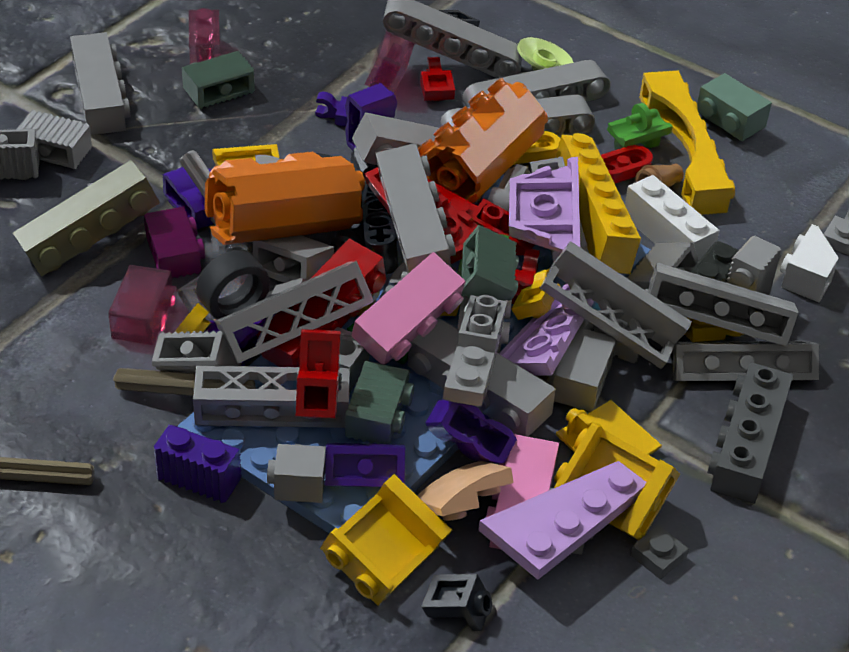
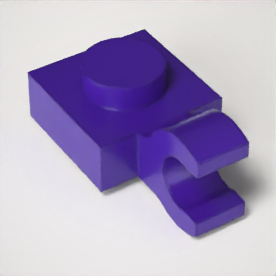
M319 92L316 103L325 104L326 106L318 105L315 115L320 118H335V125L346 126L348 122L346 114L347 97L342 96L341 100L337 101L332 94Z

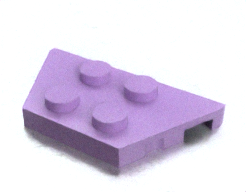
M578 157L567 159V166L551 171L548 165L537 169L531 174H522L510 179L509 236L560 253L570 241L580 247Z

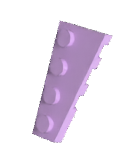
M568 283L562 287L564 290H570ZM554 299L550 311L539 318H532L499 354L534 376L552 375L585 318ZM586 299L588 305L591 307L594 301L592 299Z
M617 461L480 520L479 531L538 580L633 505L647 482Z

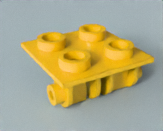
M612 400L588 414L584 410L571 409L566 415L568 425L555 434L575 452L574 444L578 435L583 429H589L590 425L594 422L608 433L648 455L662 448V445Z

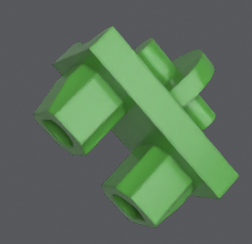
M639 103L633 106L631 116L608 123L607 131L615 138L614 148L616 150L640 143L645 147L653 148L660 145L662 136L672 133L673 126L663 121L655 108L649 110L646 104Z

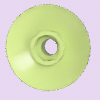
M523 38L517 46L521 57L531 65L534 71L574 63L566 51L543 39Z

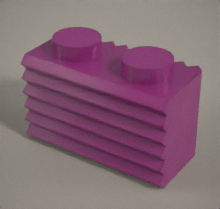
M185 207L150 212L143 215L145 235L160 279L164 281L166 278L171 280L173 277L178 278L180 275L185 277L187 274H199L201 272L200 260L206 258L205 248L202 239H196L197 227L194 217H188Z

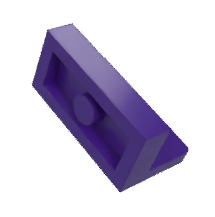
M326 444L325 486L382 487L393 474L405 484L404 444Z

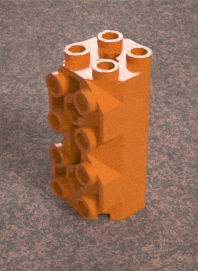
M500 78L487 89L489 91L488 94L482 90L468 101L471 106L469 109L465 106L451 117L454 126L447 122L433 134L435 141L429 139L419 146L420 157L426 155L430 166L431 176H428L427 179L434 181L471 203L477 201L544 134V125L548 122V115L523 83L515 82L510 84L505 82L503 78Z
M315 152L288 154L284 159H280L276 163L259 164L252 158L225 160L221 165L215 166L210 171L209 178L205 182V212L207 218L214 217L216 226L210 227L211 233L223 245L350 229L353 224H360L363 219L361 195L365 187V179L363 173L355 171L354 165L342 156L322 158Z

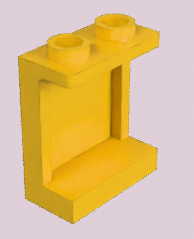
M593 422L589 429H583L578 435L574 444L576 451L569 463L564 462L558 469L554 478L556 483L554 488L614 462H621L647 483L635 503L609 524L639 541L647 533L678 480L680 473L672 465L661 459L657 460L608 433L601 426Z
M393 474L372 499L339 529L335 528L329 533L320 549L325 553L328 562L333 567L342 570L354 582L356 589L361 595L371 599L379 606L443 543L452 529Z

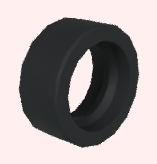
M233 250L213 259L202 270L197 281L196 293L200 302L214 318L221 319L264 300L269 292L270 278L267 271L254 256L246 251ZM248 274L244 283L237 291L229 296L219 298L222 290L229 282L239 276Z

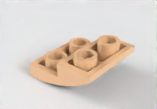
M485 461L467 464L432 482L420 492L418 497L437 516H443V520L461 519L467 516V510L480 508L478 496L500 493V486L514 483L511 467Z

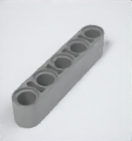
M415 0L387 1L383 26L389 33L496 78L520 74L522 57L517 50L518 45Z
M584 60L502 77L505 82L510 84L515 82L523 83L536 99L580 95L586 101H591L606 95L611 86L608 77L593 60ZM500 78L478 82L466 88L463 93V101L466 106L471 107L468 101L482 90L488 94L489 91L487 89Z
M580 95L536 99L548 115V122L544 125V131L555 133L561 138V134L572 136L575 133L587 134L595 126V118L586 100ZM462 108L447 111L441 117V127L447 122L454 126L451 117Z

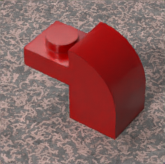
M301 330L295 416L335 418L339 387L341 331Z

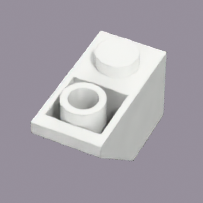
M812 224L805 236L801 234L798 236L792 250L793 255L788 253L783 260L780 272L785 275L781 288L820 303L832 282L839 258L820 228Z

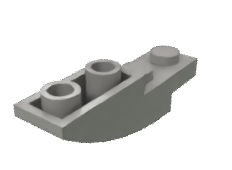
M489 295L470 296L460 327L457 348L444 386L443 400L482 407L493 372L507 301L497 300Z

